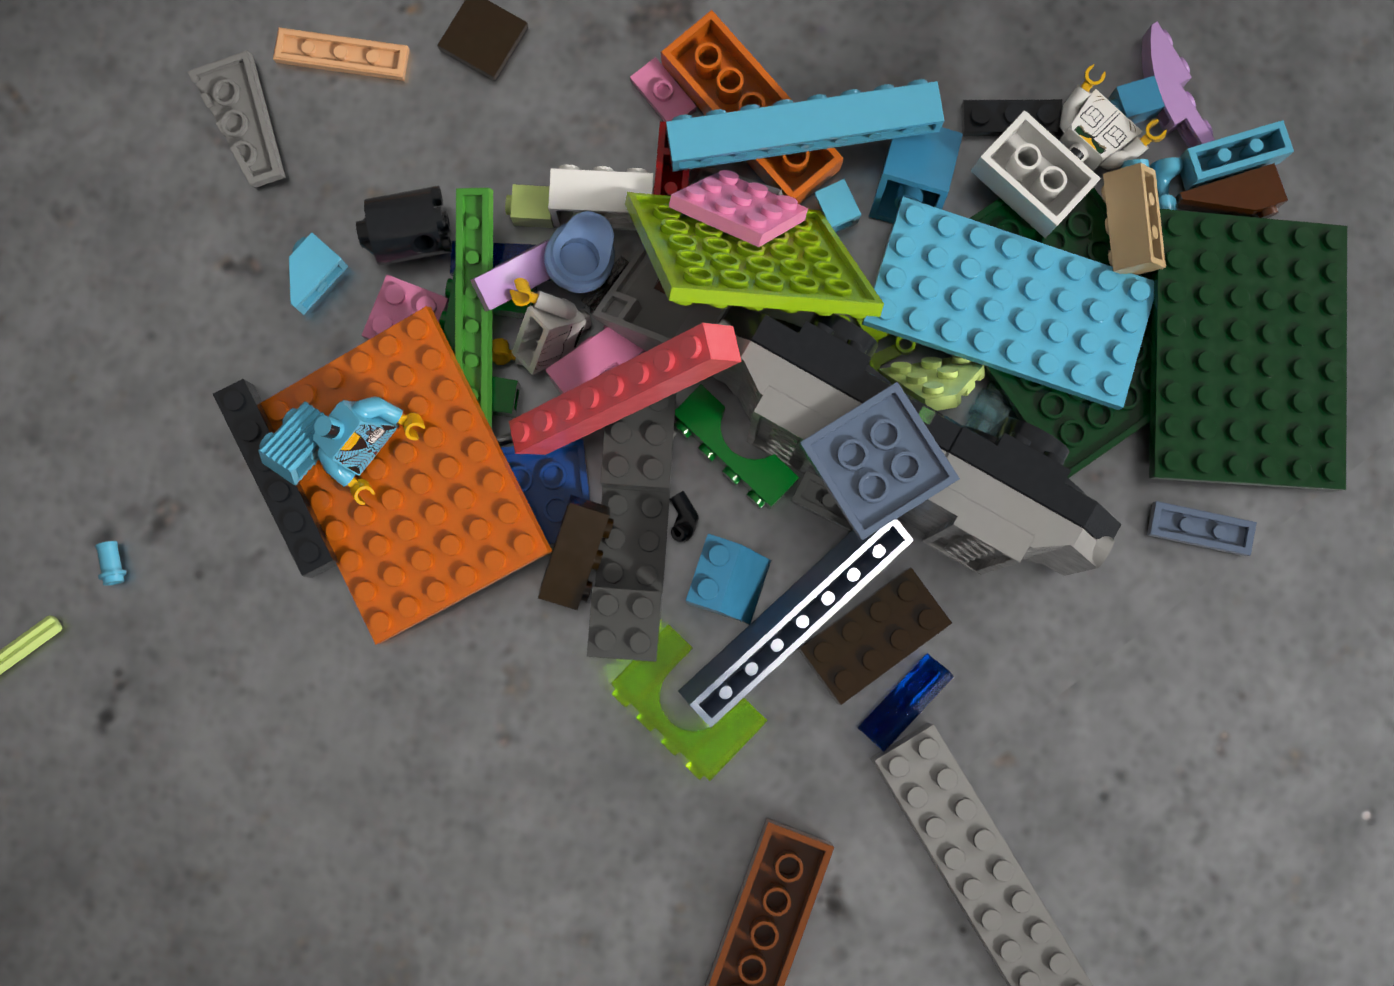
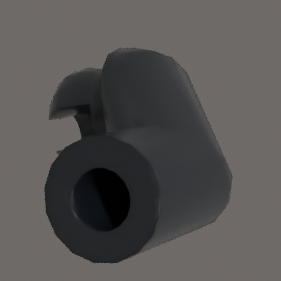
M682 491L670 498L678 513L674 526L671 529V536L677 542L688 541L694 535L699 520L698 513L686 493Z

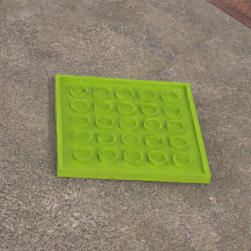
M627 192L625 206L669 301L684 306L691 305L692 303H703L716 308H726L728 305L743 306L753 311L770 308L779 309L785 313L809 311L822 316H830L833 313L848 314L859 319L866 318V316H881L884 306L883 301L821 210L808 209L805 221L764 245L757 247L669 208L671 196Z

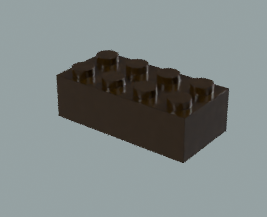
M910 567L800 646L798 650L836 703L842 705L951 625L952 622Z

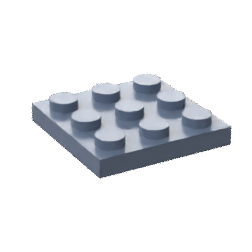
M898 382L799 443L860 541L960 479Z

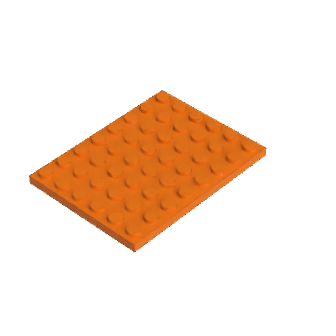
M427 306L261 402L275 432L283 425L282 421L286 413L292 408L298 409L304 401L320 412H323L326 416H329L336 405L343 400L359 401L376 396L402 409V414L404 415L417 413L423 419L426 429L417 425L411 427L417 431L418 440L407 438L403 426L398 424L399 427L361 475L355 474V479L367 480L374 490V495L367 489L361 490L358 493L364 500L365 505H360L355 501L350 493L349 486L343 487L324 471L320 460L317 461L316 465L312 466V469L307 472V475L303 476L302 480H299L339 561L336 564L375 645L385 642L552 552L432 308Z

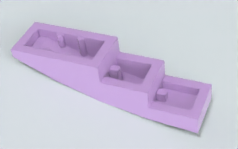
M549 239L470 280L485 311H490L512 299L510 289L518 291L514 280L517 278L526 279L529 282L530 289L551 279L544 265V253Z

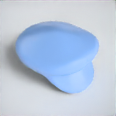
M585 211L576 214L567 223L562 224L555 230L545 249L544 265L549 277L559 287L573 293H588L598 289L605 283L611 273L615 259V249L613 246L614 232L610 222L598 213Z

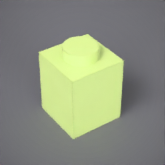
M513 184L512 195L506 196L505 212L506 215H510L514 226L554 227L548 209L550 186Z

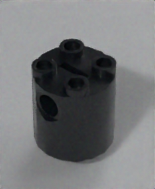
M440 186L364 200L365 218L361 221H356L357 235L361 247L375 256L379 266L453 252L450 235L445 233V231L451 230L447 211H442V208L439 207L443 205Z

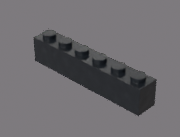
M241 379L213 393L301 575L313 578L336 566V563L339 561L300 482L297 485H293L262 464L258 452L260 442L269 432L275 433L261 405L262 400L255 386L245 379Z

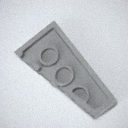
M246 50L187 71L191 80L197 85L206 107L211 110L216 119V125L221 134L226 137L231 146L230 150L249 184L257 188L286 178L253 55Z

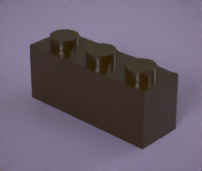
M570 495L539 589V599L574 610H578L581 600L587 602L593 582L588 581L591 569L598 570L603 556V551L598 549L602 537L609 538L614 519L609 518L610 507Z

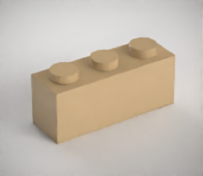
M1142 163L1103 173L1104 185L1102 186L1101 193L1107 208L1105 229L1110 237L1111 250L1108 252V260L1110 266L1113 267V272L1139 275L1166 268L1156 171Z

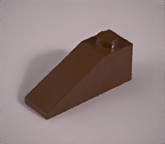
M1275 163L1180 192L1175 197L1177 209L1246 217L1258 216V218H1269L1278 214V208L1288 201Z

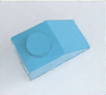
M312 232L308 237H302L296 242L292 249L293 253L289 256L291 304L303 315L348 268V265L342 258Z

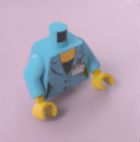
M376 396L359 401L343 400L336 405L329 416L322 415L318 417L314 424L315 433L313 440L320 447L317 453L324 471L343 487L349 486L350 493L360 505H365V502L358 493L361 490L367 489L374 495V490L367 480L355 479L354 476L355 474L361 475L399 427L398 424L403 426L405 435L410 440L419 439L417 431L411 428L412 426L417 425L426 429L423 419L419 414L409 413L404 415L402 414V409Z

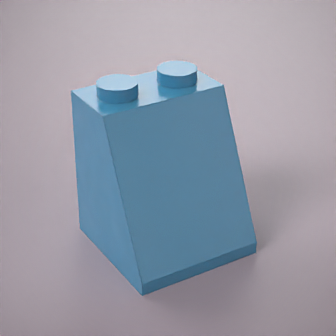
M941 127L940 132L891 139L869 217L894 223L902 197L942 209L949 193L963 133Z
M707 534L686 598V604L750 625L771 560L742 544Z

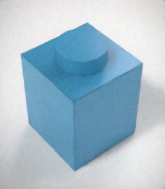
M1155 76L1117 86L1108 98L1134 124L1155 118L1165 107Z

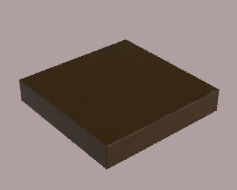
M465 0L437 46L439 50L495 81L526 32L528 23L489 0Z

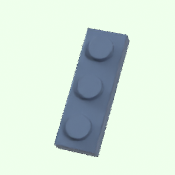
M1155 501L1152 504L1147 535L1250 556L1257 522Z

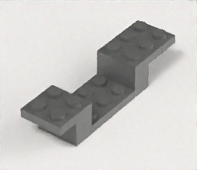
M677 393L604 428L600 484L603 487L601 504L610 507L609 518L614 519L609 538L602 537L598 548L603 551V556L599 568L596 570L595 587H592L587 657L657 662Z

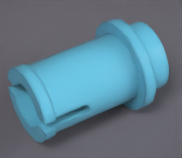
M108 541L96 544L95 548L98 553L101 570L98 579L103 581L104 586L123 583L127 572L122 570L118 542Z

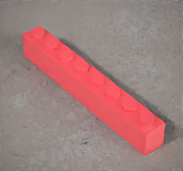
M701 323L510 420L509 425L515 454L547 455L742 362L734 327Z

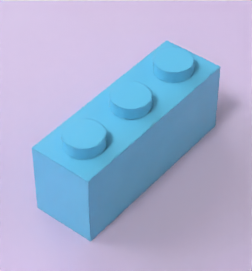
M1278 121L1187 148L1179 157L1183 160V170L1180 175L1185 190L1187 191L1273 163L1275 165L1280 164L1294 152L1284 121Z

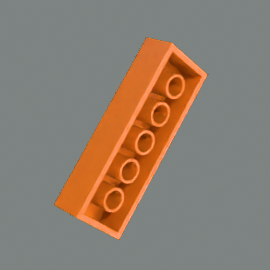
M713 10L708 12L661 51L663 67L705 116L706 113L712 110L722 109L727 113L740 111L739 109L746 105L756 104L761 108L773 106L775 102L780 100H792ZM835 148L747 160L746 162L766 185L781 189L783 195L793 197L798 201L797 204H801L840 171L844 158Z

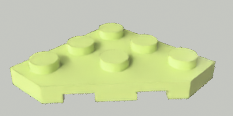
M952 355V357L943 359L925 357L921 359V362L912 364L908 362H894L891 364V367L878 369V372L892 385L898 382L905 393L932 409L940 411L957 408L961 404V396H968L975 388V381H981L985 377V366Z

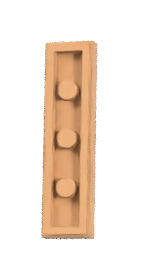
M278 27L273 60L281 64L405 81L410 49L407 45Z

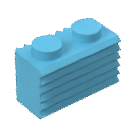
M305 401L298 409H290L283 418V425L275 433L269 432L261 440L258 452L262 464L293 485H297L299 480H302L303 476L307 475V472L319 460L317 452L320 447L313 440L315 433L314 424L318 417L325 414Z

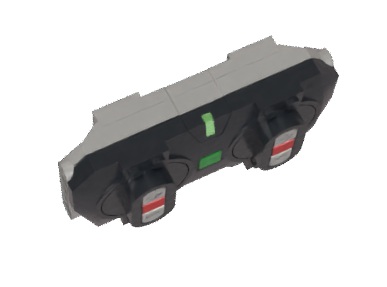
M731 306L724 319L719 323V325L734 327L742 362L712 375V377L725 383L733 394L739 398L751 423L747 442L769 455L775 454L786 465L802 474H805L808 468L815 472L816 470L800 447L799 443L892 385L884 376L868 365L878 348L876 340L854 323L834 313L830 316L814 313L810 321H805L804 325L800 327L784 320L772 318L762 312L739 306ZM905 393L960 478L955 483L899 517L925 534L922 540L923 543L980 575L1018 564L1022 559L1043 564L1063 576L1096 569L1103 564L1113 547L1114 537L1122 524L1098 501L1087 496L1074 482L1067 478L1071 470L1063 466L1069 454V449L1061 441L1030 423L1012 417H1006L1001 420L988 434L961 425Z

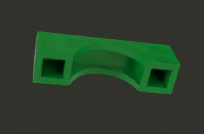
M700 384L675 410L676 422L674 427L687 439L692 435L701 444L698 450L709 461L712 462L716 458L725 467L722 473L733 484L737 485L741 482L749 490L746 496L757 507L761 509L765 505L770 510L798 481L799 477L775 454L762 459H747L734 453L725 443L721 433V421L725 413V406Z

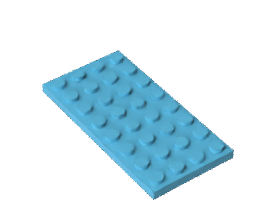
M902 197L873 287L884 303L880 317L866 316L863 319L862 325L1120 410L1125 404L1152 308L1154 281L1133 273L1119 274L1113 272L1112 266Z

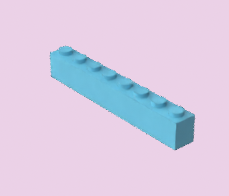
M919 79L909 82L907 86L894 88L892 84H885L876 87L874 91L868 92L852 89L844 91L840 96L827 98L824 94H818L807 98V101L793 103V100L785 99L775 102L773 106L761 108L759 105L751 104L741 107L740 111L726 113L725 110L718 109L706 113V116L692 118V115L684 114L674 117L672 121H667L666 128L672 170L674 172L940 132L945 120L938 81L928 83L925 79Z

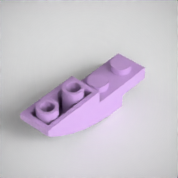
M1158 21L1153 23L1142 39V70L1144 78L1155 76L1165 105L1156 116L1162 130L1167 129V135L1177 129L1188 148L1214 141L1211 125L1207 120L1201 118L1196 110L1193 96L1183 88L1192 78L1188 63L1184 58L1178 56L1173 47L1170 34L1161 28Z

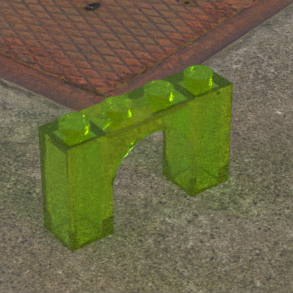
M668 624L659 633L657 662L633 660L611 683L615 688L611 694L624 707L631 703L640 712L636 718L650 732L656 728L664 736L661 743L673 755L676 756L681 752L689 760L685 766L699 780L705 776L711 781L768 720L743 698L711 728L690 731L674 725L663 712L660 702V691L666 676L693 647Z

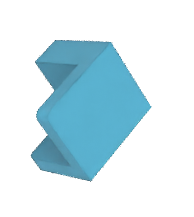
M845 179L815 192V198L823 215L836 233L858 224L861 212Z

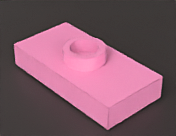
M656 57L630 76L632 84L664 122L672 121L674 117L679 115H691L697 110V106Z

